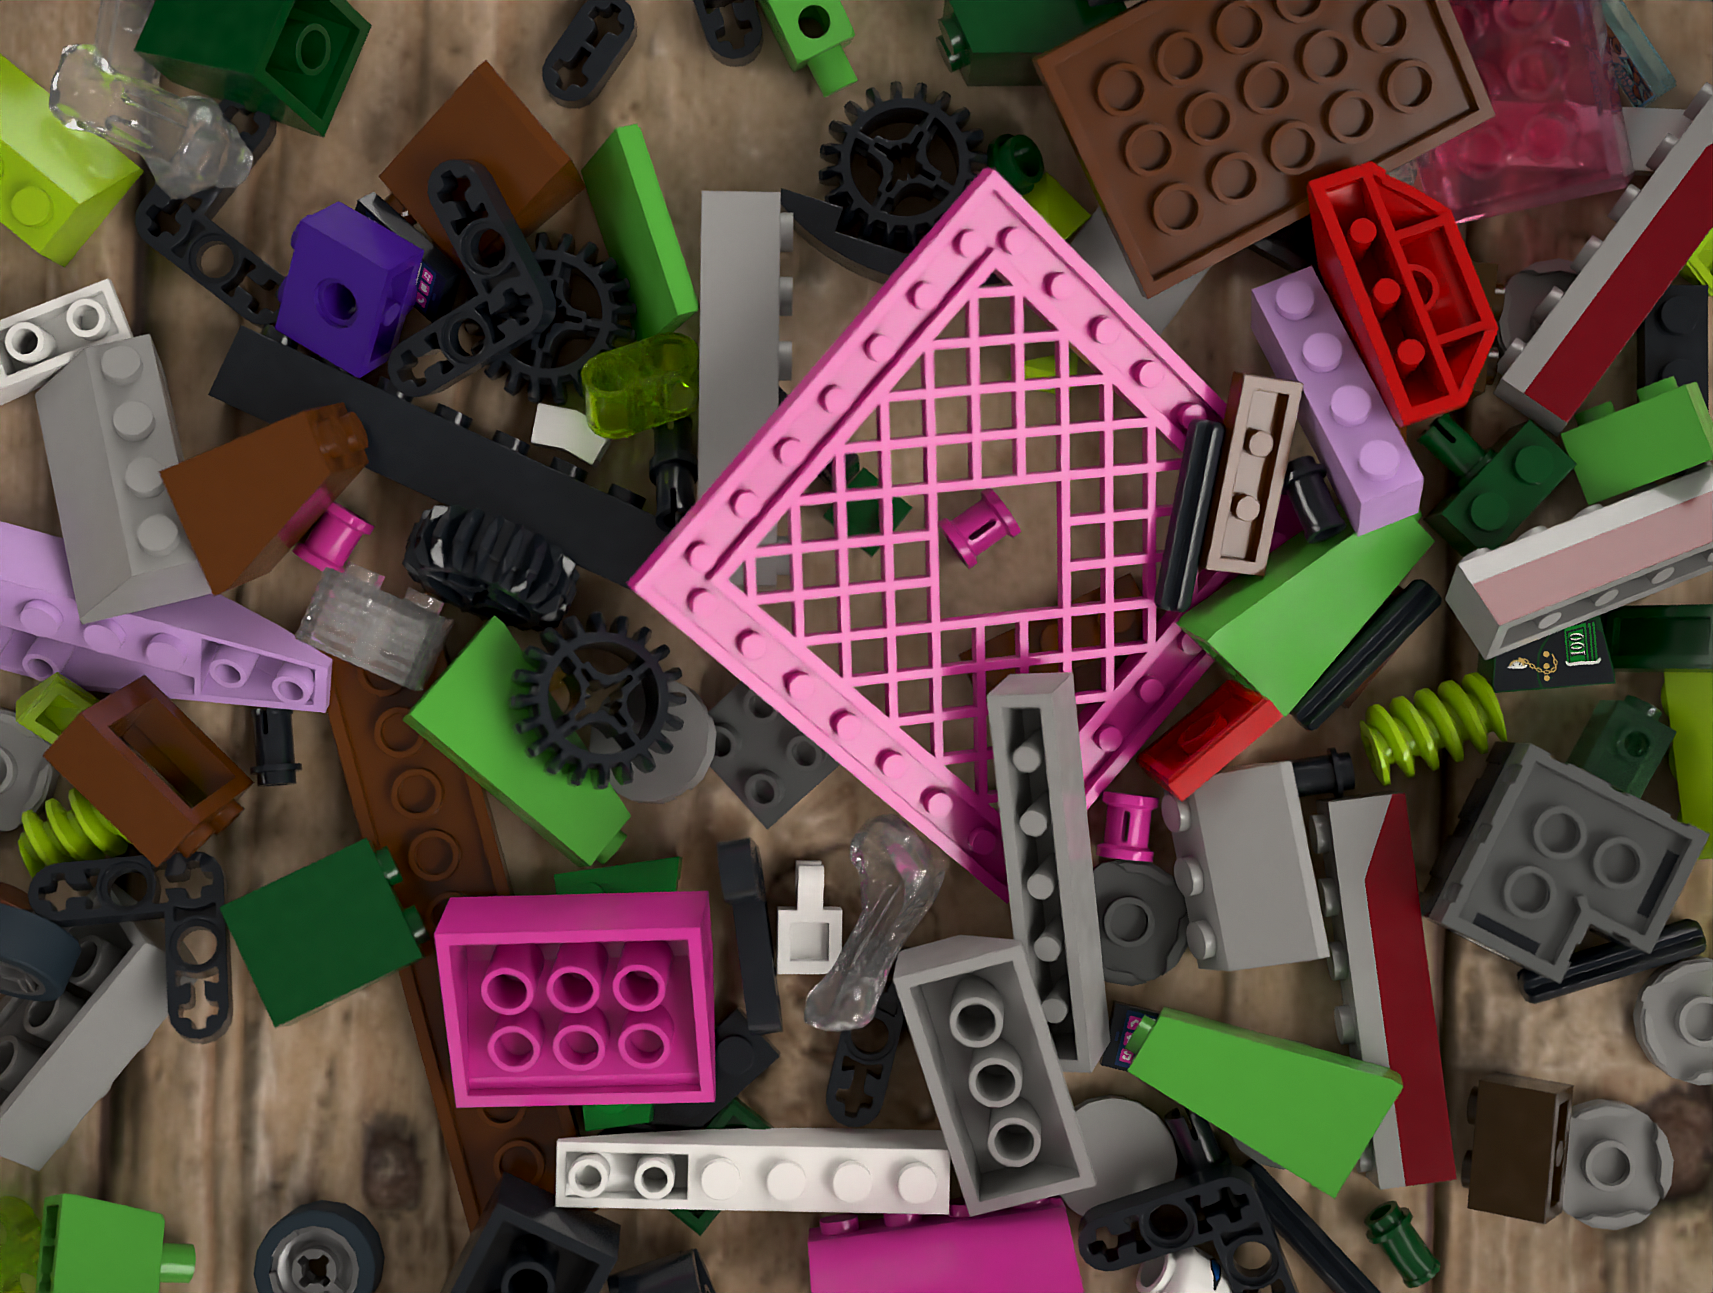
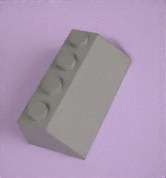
M146 334L84 348L35 393L81 623L87 624L212 594L158 472L185 460L165 371L151 335Z
M113 883L111 897L114 903L120 906H131L138 903L117 884ZM95 886L88 897L94 902L92 909H99L101 904L98 900ZM159 919L62 927L78 940L81 948V953L64 993L57 1000L32 1001L5 995L0 1001V1156L40 1171L56 1150L60 1149L68 1141L72 1131L93 1105L107 1094L113 1081L136 1053L149 1043L155 1030L168 1016L165 924ZM182 941L180 946L182 960L189 964L198 965V962L184 941ZM182 976L180 983L183 985L191 982L194 985L198 979Z
M957 935L898 951L893 980L970 1217L1096 1186V1177L1022 940Z

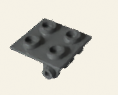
M742 681L708 712V715L713 718L716 729L715 753L710 767L767 830L840 765L839 762Z

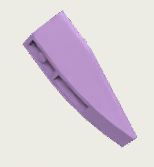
M0 521V669L31 677L41 682L59 672L86 691L114 693L141 676L146 675L170 699L326 712L330 703L333 659L281 626L220 594L216 596L208 594L82 624L79 619L64 539Z

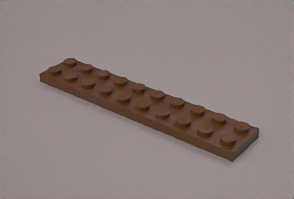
M426 592L304 626L309 645L333 659L330 703L327 713L362 839L368 838L371 840L376 850L388 846L404 880L393 885L404 909L415 904L431 937V940L421 944L427 958L399 971V976L471 1235L504 1171L556 1195L557 1140L560 1138L581 1137L573 1105L456 1108L434 933L450 897L515 896L486 790L402 720L451 663L432 593ZM583 1207V1208H585V1209H587V1210H589V1211H592V1212H596V1211H598V1209H599V1208H586V1207Z

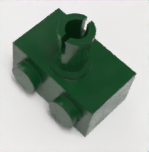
M1448 412L1440 414L1428 425L1430 427L1428 430L1422 431L1416 441L1420 445L1425 446L1457 479L1454 482L1455 486L1423 520L1463 558L1481 548H1489L1491 551L1495 550L1567 476L1577 463L1531 420L1509 428L1492 447L1484 450L1450 417Z

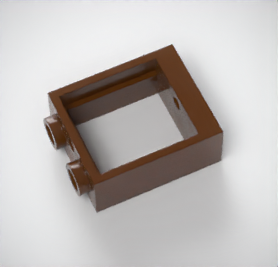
M146 675L141 676L80 712L42 755L156 868L178 851L188 859L213 834L218 836L245 810L237 801L254 784ZM121 736L193 806L192 809L120 739Z

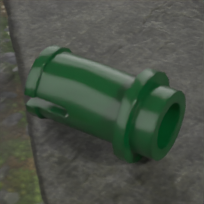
M1388 1201L1373 1209L1364 1220L1368 1228L1366 1237L1370 1243L1380 1245L1403 1278L1405 1286L1416 1288L1431 1280L1440 1271L1439 1266L1441 1263L1433 1256L1411 1224L1413 1215L1409 1208H1400L1396 1201Z

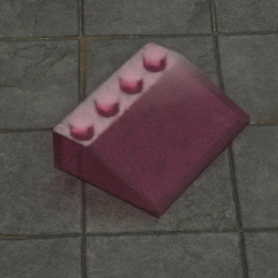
M1449 0L1496 116L1416 158L1423 192L1451 209L1456 224L1626 188L1634 177L1635 172L1601 0Z

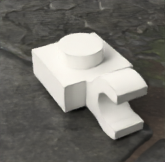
M796 860V906H777V974H841L842 909L841 907H823L824 865H821V860Z

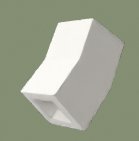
M538 403L531 443L538 447L568 452L592 467L597 468L616 434L577 410Z

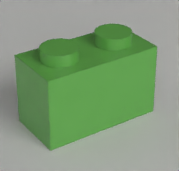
M1674 376L1636 390L1640 403L1616 412L1612 401H1608L1574 415L1578 427L1560 435L1569 457L1577 463L1574 470L1588 505L1713 459V422L1697 382L1678 387Z

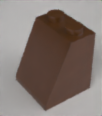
M487 60L475 68L378 176L392 192L384 201L412 226L418 223L433 240L431 243L463 271L462 275L471 285L473 283L436 215L428 196V180L432 171L440 163L451 159L473 160L484 165L493 176L525 239L586 188L572 159ZM456 178L458 187L452 192L453 199L455 201H467L465 192L471 187L469 178ZM488 211L474 212L477 218L466 220L465 224L467 226L472 221L487 218L489 216ZM489 229L481 236L479 252L484 262L493 267L494 264L490 260V256L492 253L498 252L504 257L506 245L499 232Z
M344 402L302 411L158 471L213 596L270 573L369 463L364 451L368 447V438L364 426L354 412L347 411Z

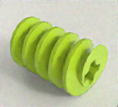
M1477 672L1465 674L1461 687L1453 680L1441 682L1438 687L1437 696L1428 688L1417 690L1413 697V704L1404 696L1392 698L1389 705V713L1380 704L1368 706L1365 712V722L1363 720L1359 722L1365 753L1373 772L1384 787L1391 785L1390 765L1397 764L1407 778L1415 777V757L1421 755L1431 770L1439 769V749L1446 748L1454 761L1458 763L1464 761L1463 741L1470 740L1479 754L1488 753V733L1494 732L1503 743L1507 742L1506 727L1499 702L1490 684Z
M75 787L70 789L68 793L71 810L66 811L55 798L45 801V810L48 818L46 822H43L32 809L22 812L21 819L25 832L21 833L18 846L23 863L32 878H34L37 872L48 865L105 859L106 855L111 857L120 856L126 853L129 843H132Z

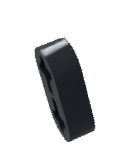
M625 0L586 1L547 56L542 67V79L550 97L557 104L568 109H580L590 105L598 97L632 48L637 37V22L631 6ZM614 12L618 13V22L622 32L618 36L610 32L606 33L596 48L593 47L592 44L599 33L594 19L598 15L608 19ZM584 55L588 56L589 58L582 67V74L587 83L582 88L572 84L566 91L562 90L563 82L558 71L563 66L573 70Z

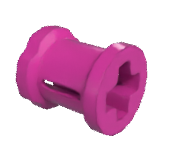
M986 488L981 491L982 499L950 521L947 518H943L938 522V528L968 569L977 564V556L1000 539L1006 535L1014 538L1021 533L1016 520L992 488Z
M334 501L321 515L305 543H296L292 552L322 572L342 581L347 573L343 568L345 562L362 535H371L375 526Z
M1103 791L1101 801L1107 804L1103 843L1096 846V855L1124 860L1153 862L1154 852L1148 848L1152 810L1159 807L1160 798ZM1130 812L1128 840L1126 841L1127 814Z

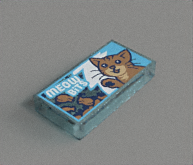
M1577 0L1568 9L1633 107L1646 108L1677 86V81L1623 0Z

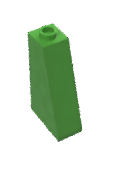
M1338 504L1336 508L1347 525L1339 534L1325 541L1310 544L1306 541L1304 530L1300 531L1269 553L1264 576L1238 575L1186 612L1176 624L1236 682L1270 699L1279 712L1286 717L1435 542L1418 523L1423 516L1420 510L1414 515L1357 537L1341 504Z
M494 615L482 625L402 720L576 866H591L595 860L603 865L617 852L627 838V835L620 829L631 817V814L610 783H608L607 788L602 790H595L593 788L590 769L587 770L581 785L573 787L567 784V773L570 764L565 763L559 772L549 776L544 773L543 769L545 763L552 755L551 752L546 749L541 754L532 758L525 754L524 750L526 747L538 740V737L533 729L524 734H514L512 726L523 719L529 718L528 709L515 710L509 708L508 699L518 694L529 693L528 688L519 686L511 680L512 673L517 669H527L534 672L535 669L522 657L523 651L506 625ZM548 691L550 713L553 721H556V718L563 712ZM576 731L566 737L575 746L588 751Z
M1165 1006L1155 1021L1144 1015L1125 1046V1049L1135 1054L1127 1070L1129 1073L1334 1199L1404 1087L1401 1075L1388 1067Z

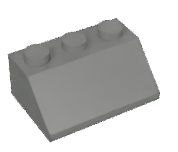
M1283 761L1223 767L1183 802L1163 788L1162 816L1167 828L1172 832L1177 857L1174 864V876L1180 892L1185 897L1189 918L1186 930L1187 942L1191 953L1197 959L1198 968L1235 971L1330 957L1292 762Z

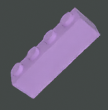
M1312 266L1252 289L1251 329L1276 378L1304 383L1297 419L1320 464H1324L1328 472L1326 476L1357 537L1418 513L1424 477Z

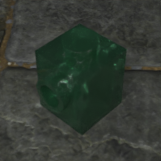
M1626 695L1624 701L1600 700L1566 763H1570L1610 783V788L1618 792L1629 793L1640 799L1677 731L1658 721L1662 715L1658 708L1637 697Z

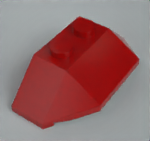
M1369 161L1311 180L1306 187L1318 268L1334 309L1391 417L1400 427H1404L1466 405L1499 328L1451 209L1415 187L1385 174L1387 170Z

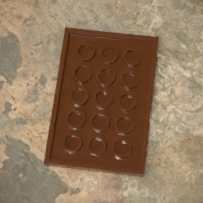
M1142 0L1031 59L1141 295L1147 299L1309 215L1310 208L1306 187L1309 181L1369 161L1387 170L1386 173L1496 116L1449 0Z

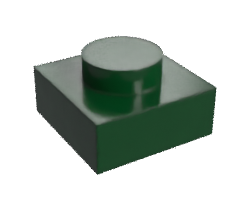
M863 467L846 489L878 486V478ZM899 496L892 497L893 531L897 529L913 509L912 506ZM879 498L846 501L847 536L880 533ZM833 504L823 515V518L832 526H834ZM880 545L859 548L872 558L880 549Z

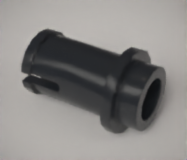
M1308 455L1287 463L1281 495H1288L1305 532L1306 541L1313 544L1334 537L1343 531L1347 525L1344 519L1341 518L1325 484L1324 478L1328 472L1324 464H1317L1314 457Z
M266 707V710L263 708L251 710L256 766L250 767V774L257 775L258 787L284 786L297 783L296 772L302 770V764L295 763L292 724L293 710Z
M1335 747L1327 749V755L1288 760L1292 762L1299 798L1333 793L1335 798H1342L1344 791L1355 789L1354 769L1349 752L1337 753Z

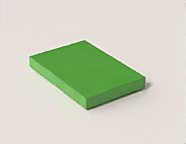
M637 124L616 128L582 168L581 174L608 256L612 257L618 264L615 277L616 279L626 278L630 283V289L623 297V301L636 305L637 314L634 318L630 319L632 328L637 333L636 341L638 347L643 349L662 343L693 316L700 306L641 128Z

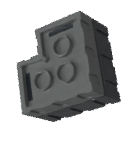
M1495 741L1486 759L1488 764L1481 778L1476 779L1457 817L1460 820L1453 834L1448 835L1429 873L1431 878L1424 892L1419 893L1422 918L1525 970L1558 983L1562 982L1571 964L1568 960L1576 944H1581L1588 928H1590V932L1608 941L1651 954L1710 834L1691 824L1671 819V814L1629 793L1618 792L1610 788V783L1570 763H1562L1551 758L1550 753L1531 743H1503Z

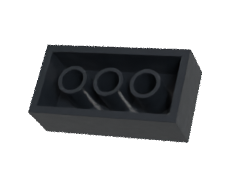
M504 1171L440 1293H600L618 1259L621 1225L583 1207H555V1194Z

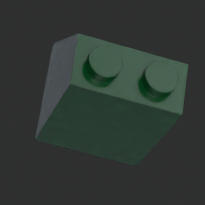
M156 0L133 51L173 83L221 101L225 98L245 106L246 110L256 113V111L265 113L277 122L315 136L324 137L372 25L346 0Z
M945 0L943 17L938 19L942 35L936 37V42L948 70L952 73L960 69L967 86H1043L1031 59L1124 11L1127 7L1124 2L1090 7L1087 0Z
M368 838L362 839L219 907L275 1028L291 1026L427 958L421 944L431 940V937L415 904L404 909L393 885L404 880L388 846L376 850L371 840Z

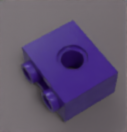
M338 201L312 215L305 216L293 231L291 247L294 251L288 275L283 280L278 291V301L281 305L275 330L353 376L361 378L387 362L392 350L399 343L405 318L416 303V279L424 250Z

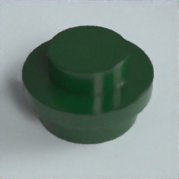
M1003 134L990 142L987 149L988 166L986 168L994 169L1020 196L1030 193L1034 188V184L1041 180L1044 173L1043 158L1035 142L1023 134L1016 136Z

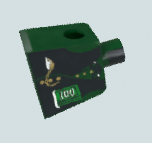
M1600 615L1487 660L1483 658L1480 652L1478 655L1477 673L1486 679L1494 693L1616 684L1615 672Z

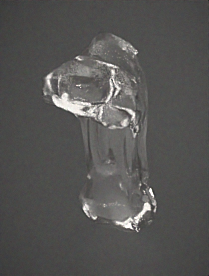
M73 44L63 47L58 69L51 79L49 109L54 117L60 120L62 125L73 130L91 132L116 145L139 153L145 159L152 172L156 185L171 199H186L194 193L206 191L212 185L217 188H236L247 179L253 164L252 152L240 137L237 128L224 118L220 106L213 98L199 95L179 97L146 80L128 77L113 68L102 56L95 44Z
M883 814L867 819L851 840L849 857L852 864L859 871L862 912L834 966L822 981L808 992L804 1009L805 1023L826 1032L863 1028L873 1019L876 1013L877 1002L886 984L891 966L908 938L934 904L943 884L944 876L950 867L949 855L927 836H919L906 822L895 814Z

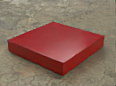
M1228 679L1141 752L1135 761L1149 778L1183 802L1277 723L1283 715L1270 699L1232 679Z

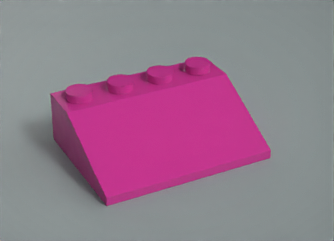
M708 891L450 897L434 937L456 1108L715 1102L713 943Z
M1061 1195L972 1217L969 1215L964 1197L949 1200V1214L883 1213L884 1218L858 1221L857 1214L843 1213L820 1219V1227L809 1228L808 1253L811 1293H1084L1066 1207Z

